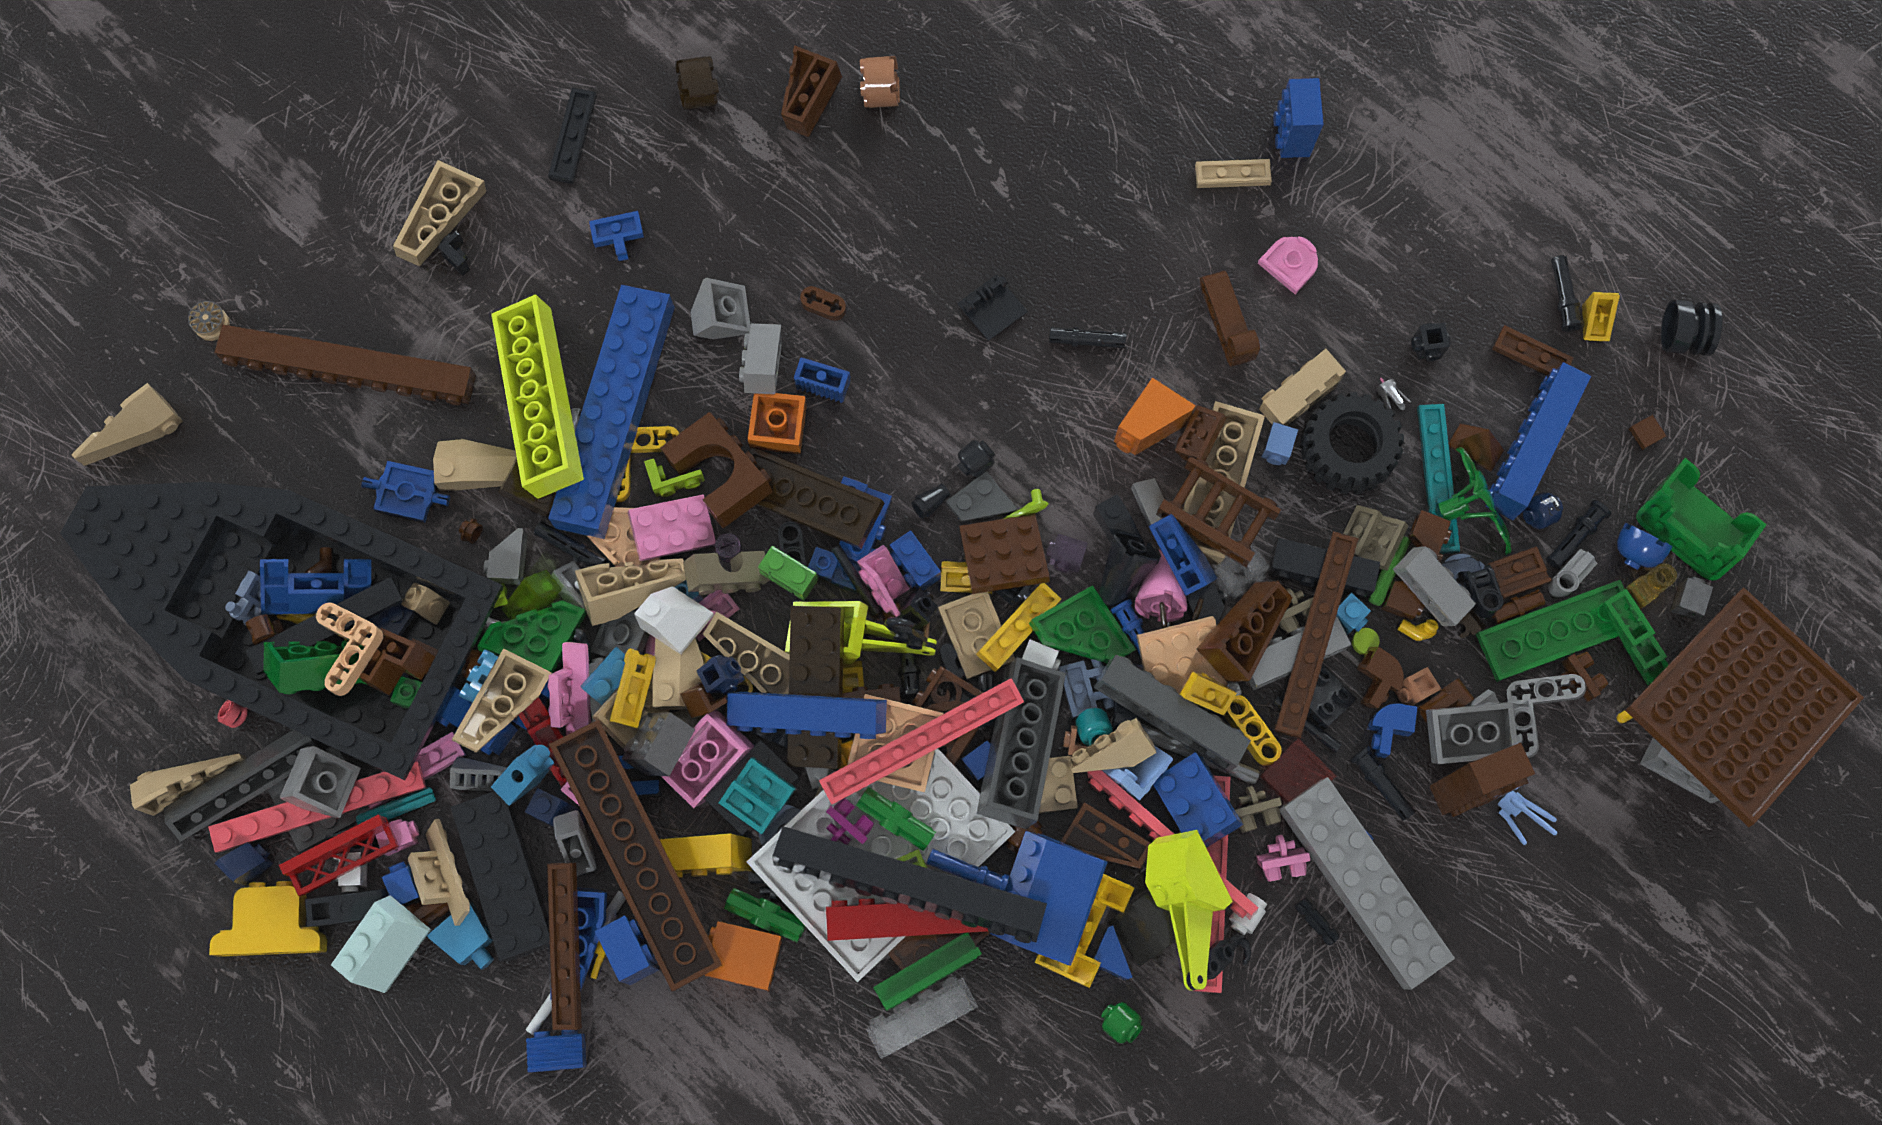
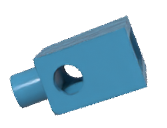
M544 745L532 746L507 767L491 788L509 806L536 787L554 765V761L549 757V749ZM522 772L524 777L523 781H515L518 775Z
M469 902L470 912L460 926L454 925L450 915L430 932L427 937L459 964L466 965L473 960L482 970L494 960L485 949L493 942V939L476 906Z

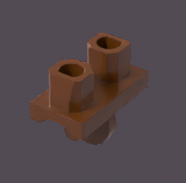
M1588 652L1577 656L1573 654L1560 662L1566 670L1561 675L1576 674L1585 681L1586 692L1583 697L1586 702L1601 694L1600 691L1608 685V681L1603 674L1599 673L1591 678L1585 670L1594 664ZM1572 680L1569 686H1563L1560 689L1561 691L1570 689L1575 694L1577 693V688H1581V684L1579 685L1575 680Z

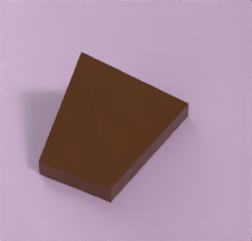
M1465 424L1458 426L1448 442L1449 447L1457 451L1456 448H1464L1473 462L1490 472L1504 452L1503 447L1489 429Z

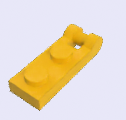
M631 648L627 650L624 657L625 666L610 718L611 722L638 728L656 658L654 655L647 653L641 655L639 651ZM637 664L641 666L640 673L635 672Z

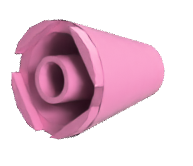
M1159 549L1161 558L1159 563L1143 580L1135 599V609L1144 618L1149 619L1151 615L1158 617L1157 621L1161 622L1159 604L1163 602L1165 604L1167 622H1173L1184 616V612L1187 611V599L1164 554Z

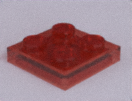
M1297 739L1260 777L1288 803L1321 779L1328 777L1332 781L1336 775L1303 742Z

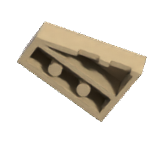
M1325 349L1313 360L1303 365L1295 375L1292 374L1281 383L1282 386L1276 391L1272 389L1262 397L1263 403L1259 410L1271 424L1275 422L1287 426L1333 391L1346 371L1330 352Z

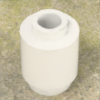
M1248 893L1246 897L1259 907L1251 920L1246 916L1241 918L1234 912L1229 918L1232 922L1231 927L1242 935H1245L1246 932L1252 934L1266 913L1264 909L1267 904L1251 893Z

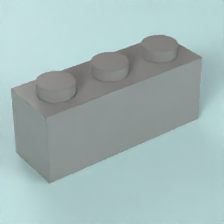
M751 323L749 334L745 333L744 348L747 350H742V365L745 366L740 367L739 382H744V393L775 394L782 346L781 325Z
M1426 546L1412 548L1393 568L1396 574L1442 626H1456L1476 604L1470 598L1469 591L1455 581L1453 573L1448 568L1443 567L1437 560L1436 553Z

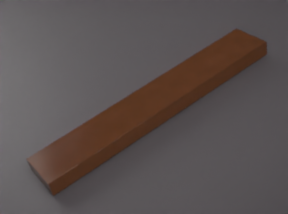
M576 862L549 863L547 868L552 1030L582 1029L577 864Z

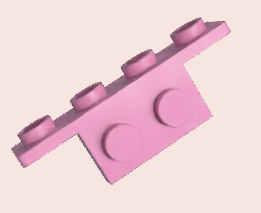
M565 642L562 644L563 669L550 674L548 680L551 727L561 728L566 726V735L591 723L590 695L580 687L589 677L588 645L584 643Z

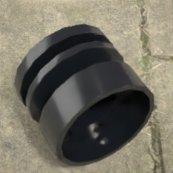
M1672 299L1665 308L1662 318L1661 345L1663 350L1669 353L1684 354L1689 350L1693 355L1700 353L1703 356L1714 354L1722 331V311L1719 304L1698 302L1694 306L1691 301Z

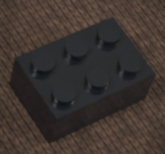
M761 740L704 797L706 802L743 837H747L754 829L720 805L719 801L731 783L737 779L750 758H756L793 786L800 782L799 777Z

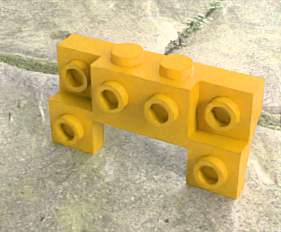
M1103 874L1072 965H1066L1038 954L1035 963L1090 988L1101 963L1085 956V953L1106 907L1124 913L1134 887Z

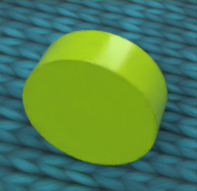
M1362 628L1352 638L1354 650L1361 655H1365L1369 647H1378L1380 642L1378 634L1370 628Z

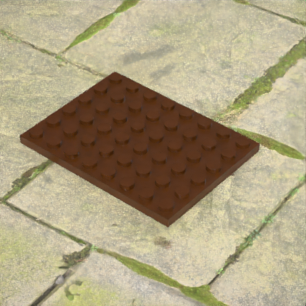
M1743 587L1625 711L1746 826L1751 827L1864 697Z

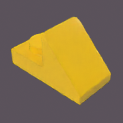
M1192 672L1180 693L1183 698L1223 716L1237 694L1234 690L1205 673L1200 675L1196 672Z

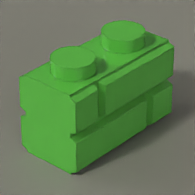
M774 546L769 549L758 566L761 575L790 593L794 592V595L803 601L818 581L816 572Z

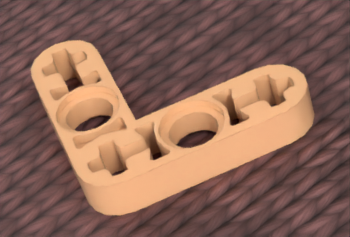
M329 602L321 605L316 613L317 621L326 629L349 641L325 678V686L335 695L342 696L347 694L356 683L381 644L383 633L373 623ZM334 614L336 617H338L337 621H334L331 618H327L328 615ZM354 620V627L350 631L345 632L344 627L347 622ZM368 633L372 634L370 638L366 637ZM359 645H362L365 648L362 650L361 648H359ZM355 653H359L358 661L349 665L350 657ZM338 679H339V680H342V682H341L340 685H339V684H336V682L338 681Z

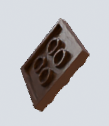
M1035 514L959 526L972 594L1050 582Z

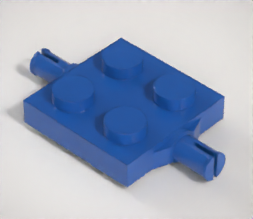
M387 461L385 471L379 480L363 478L362 488L376 490L377 498L373 510L378 513L425 523L433 503L449 505L450 495L436 493L434 471Z

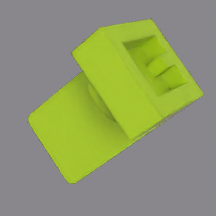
M654 458L644 461L656 497L660 495L661 497L671 496L676 493L675 490L682 488L693 489L698 487L700 482L705 481L701 470L666 480L662 465L657 466Z

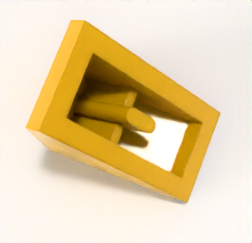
M1593 292L1583 303L1584 340L1610 341L1620 296L1619 293Z

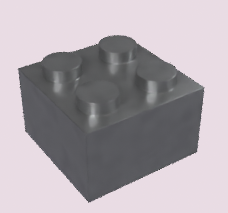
M670 712L647 713V715L641 718L634 738L627 742L622 760L646 776H670L695 729Z

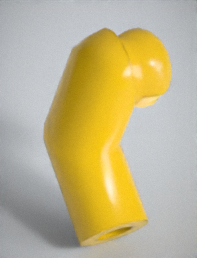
M1403 619L1397 630L1415 641H1422L1432 638L1437 633L1438 623L1435 620L1429 619L1425 623L1415 626Z

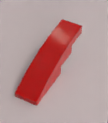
M538 697L518 716L527 728V732L536 745H544L549 749V757L554 761V765L550 770L560 786L563 787L567 783V779L549 744L564 736L559 728L551 727L549 712L540 697Z

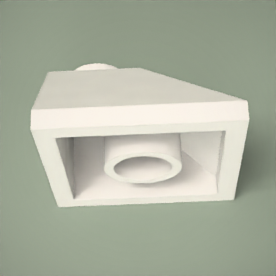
M672 586L650 594L634 615L641 629L679 654H682L714 616V613Z

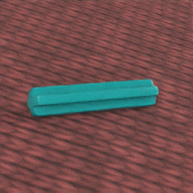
M427 787L356 816L357 824L359 825L378 814L389 820L435 801L434 792L431 787Z

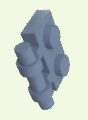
M248 571L235 593L241 599L238 603L230 601L225 606L231 617L236 620H243L244 624L256 616L266 615L261 614L260 576Z
M1091 659L1093 669L1090 670L1086 669L1084 661L1058 668L1059 671L1066 673L1063 688L1072 719L1077 718L1086 709L1098 708L1096 704L1098 701H1103L1105 710L1114 708V701L1100 691L1093 693L1089 680L1096 678L1098 681L1106 667L1103 666L1102 662Z

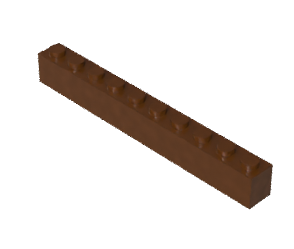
M223 324L215 349V354L222 360L223 364L228 366L247 365L249 369L262 371L265 368L279 375H287L288 372L308 380L316 377L331 384H336L337 381L345 382L348 386L354 388H361L362 385L368 386L378 392L392 390L406 397L415 394L429 401H436V398L444 399L452 405L470 403L476 378L472 368L467 366Z

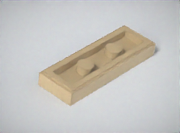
M1270 159L1201 161L1195 164L1197 188L1271 185L1272 182Z

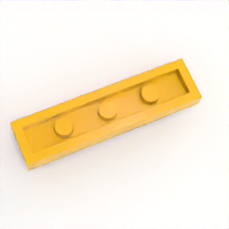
M1041 583L976 655L996 672L1033 631L1029 622L1055 607L1061 598L1045 583Z

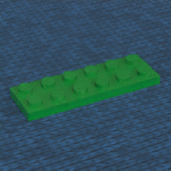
M1621 580L1478 632L1476 634L1496 682L1619 637L1603 602L1624 590Z

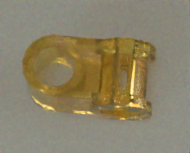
M1660 564L1644 576H1640L1624 589L1628 590L1637 601L1638 607L1642 609L1676 581L1677 572L1669 564ZM1657 572L1665 576V583L1658 580Z

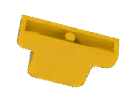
M278 881L276 886L266 887L264 882L249 883L248 888H241L235 893L232 929L220 930V933L212 937L209 955L223 957L327 952V938L325 934L319 931V927H306L305 899H307L306 894L301 897L298 896L292 881Z

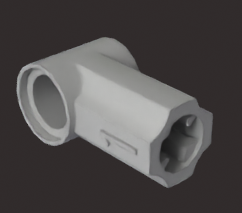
M1579 549L1551 579L1552 581L1548 583L1550 594L1555 598L1561 599L1576 590L1582 580L1597 565L1595 557L1588 551ZM1560 580L1566 582L1567 589L1561 586Z

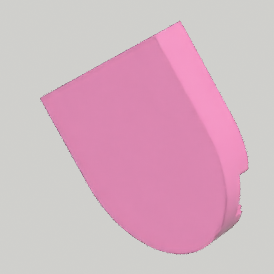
M1300 236L1282 237L1259 259L1258 264L1296 295L1314 275L1318 267V256L1316 248L1307 239Z

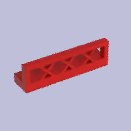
M378 814L279 866L283 875L290 877L297 895L301 897L399 847V844L387 818ZM385 831L390 844L380 849L373 847L372 843L375 835ZM368 839L367 844L361 843ZM355 845L365 847L360 859L356 861L347 859L351 847ZM370 849L376 850V851H374V852L368 854L369 851H370ZM331 857L340 859L335 872L329 874L322 871L327 859ZM306 870L316 872L312 883L302 887L298 874ZM321 874L326 875L325 877L319 879Z

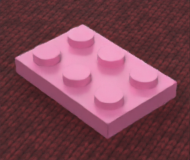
M704 494L628 510L627 513L640 561L702 549L717 544L708 509L702 500L705 498Z

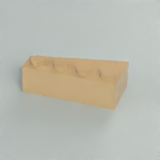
M438 160L393 245L396 256L421 266L437 248L442 239L454 229L486 193L484 180Z
M716 612L703 635L725 657H734L741 667V673L761 693L789 694L790 655Z

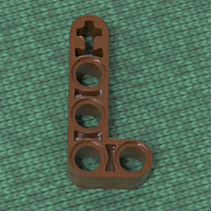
M1223 270L1200 277V287L1229 366L1232 367L1255 360L1260 351L1259 339L1255 330L1248 331L1227 272Z

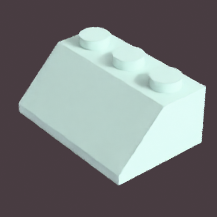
M391 895L374 902L331 966L351 983L385 993L431 929Z

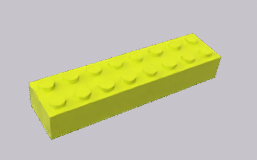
M535 294L492 313V320L521 484L524 489L539 499L584 480L552 311Z

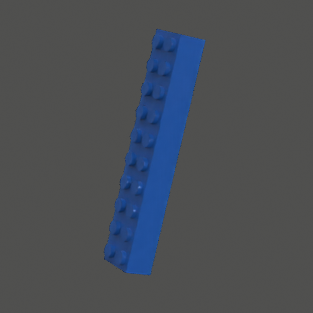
M625 285L620 287L575 431L584 480L556 492L548 518L555 529L605 539L675 307L670 294Z

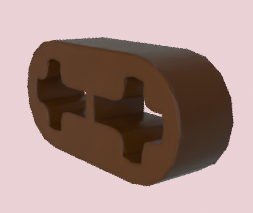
M813 286L806 287L801 292V305L805 310L833 321L840 320L845 316L846 304L840 296ZM812 294L816 295L817 301H812L809 304L806 297H811ZM835 303L839 304L840 310L832 313L829 306H834Z

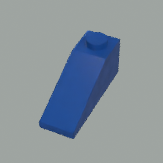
M1172 514L1149 526L1185 596L1217 579L1204 553Z

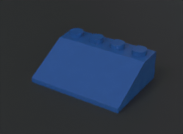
M1025 831L1005 891L1047 903L1037 942L1022 943L1014 938L1015 936L1005 933L1004 935H992L1071 966L1107 861L1046 835Z

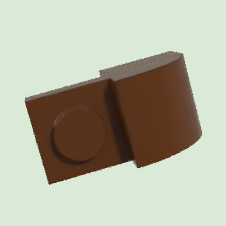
M1369 647L1357 667V670L1373 679L1361 703L1368 708H1379V706L1384 705L1389 697L1388 691H1401L1404 675L1400 663L1394 656L1380 647Z

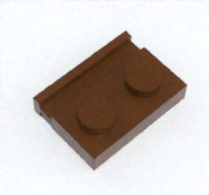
M1537 546L1488 564L1495 572L1503 599L1552 581L1548 577L1546 566Z

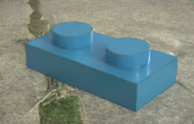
M615 647L580 686L601 705L619 687L625 666V654L618 647Z

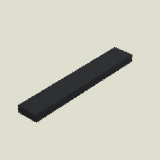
M389 577L336 605L365 620H369L404 602V599L394 579ZM329 614L327 617L333 619L334 621H337L338 617H336L334 614ZM316 615L253 646L246 650V653L256 674L261 675L264 673V642H274V647H288V642H300V645L315 646L317 641H328L338 634L322 626L317 621ZM355 621L347 622L344 631L353 628Z

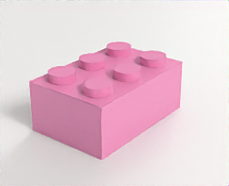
M717 709L706 714L694 727L695 731L670 776H661L693 808L703 804L706 801L704 797L754 747L740 731H737L735 726L727 725V719Z

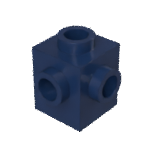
M714 656L696 670L707 693L728 695V693L736 691L737 686L745 680L741 673V667L734 657Z

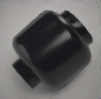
M972 440L957 455L960 460L957 466L966 476L971 474L978 478L995 463L993 459L995 453L984 440L981 442Z

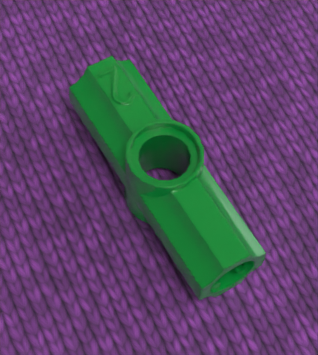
M869 786L855 805L861 811L879 821L878 824L897 837L900 835L922 851L925 850L936 833L931 827L913 817L910 811L895 801H889Z
M733 888L724 906L725 910L749 920L750 924L770 933L773 931L798 943L805 929V925L797 916L782 910V907L763 898L753 897L736 888Z

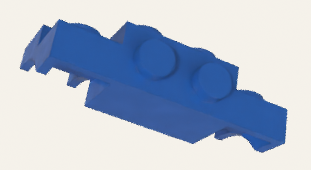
M843 476L842 484L882 499L885 503L862 549L840 540L839 544L858 572L861 568L857 561L876 550L874 549L876 541H881L884 536L886 526L883 523L892 502V496L868 488L867 484ZM816 547L808 568L816 572L817 577L829 581L844 590L857 593V590L835 555L830 551Z
M260 559L261 614H316L321 605L325 603L338 604L371 587V559H344V573H289L288 559Z

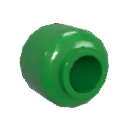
M1120 1002L1115 1006L1110 1004L1102 1013L1101 1017L1104 1018L1102 1023L1103 1031L1118 1043L1133 1042L1143 1029L1141 1015L1124 1002Z

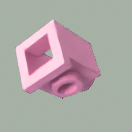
M399 819L389 823L399 847L385 855L390 856L419 844L416 836L420 834L414 820L407 822ZM385 831L376 835L380 848L390 844Z

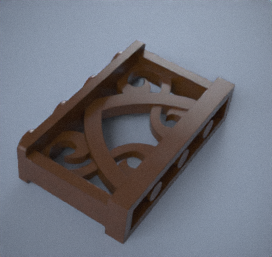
M940 666L938 670L934 668L926 680L929 683L928 687L924 692L921 690L918 692L912 704L916 707L924 708L929 698L932 697L936 704L927 706L925 709L942 712L952 710L966 703L961 701L962 688L976 697L984 692L943 666ZM949 681L954 684L957 692L955 701H949L951 695L948 689L946 695L940 696L937 690L941 683ZM979 727L960 736L957 741L952 740L945 744L947 754L944 756L954 766L958 763Z

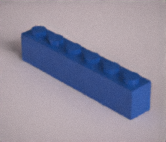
M756 692L728 693L727 725L737 726V731H753V727H760L761 732L776 733L777 729H785V734H801L802 730H808L812 736H826V732H835V737L843 738L851 737V733L860 734L861 739H876V734L886 733L887 700Z

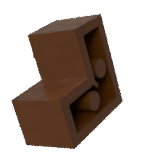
M381 628L383 633L382 642L359 676V679L372 688L390 695L403 672L422 680L435 656L417 643Z

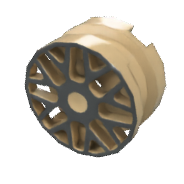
M213 301L199 302L189 311L188 323L190 327L204 340H218L222 324L230 325L229 317L225 311Z

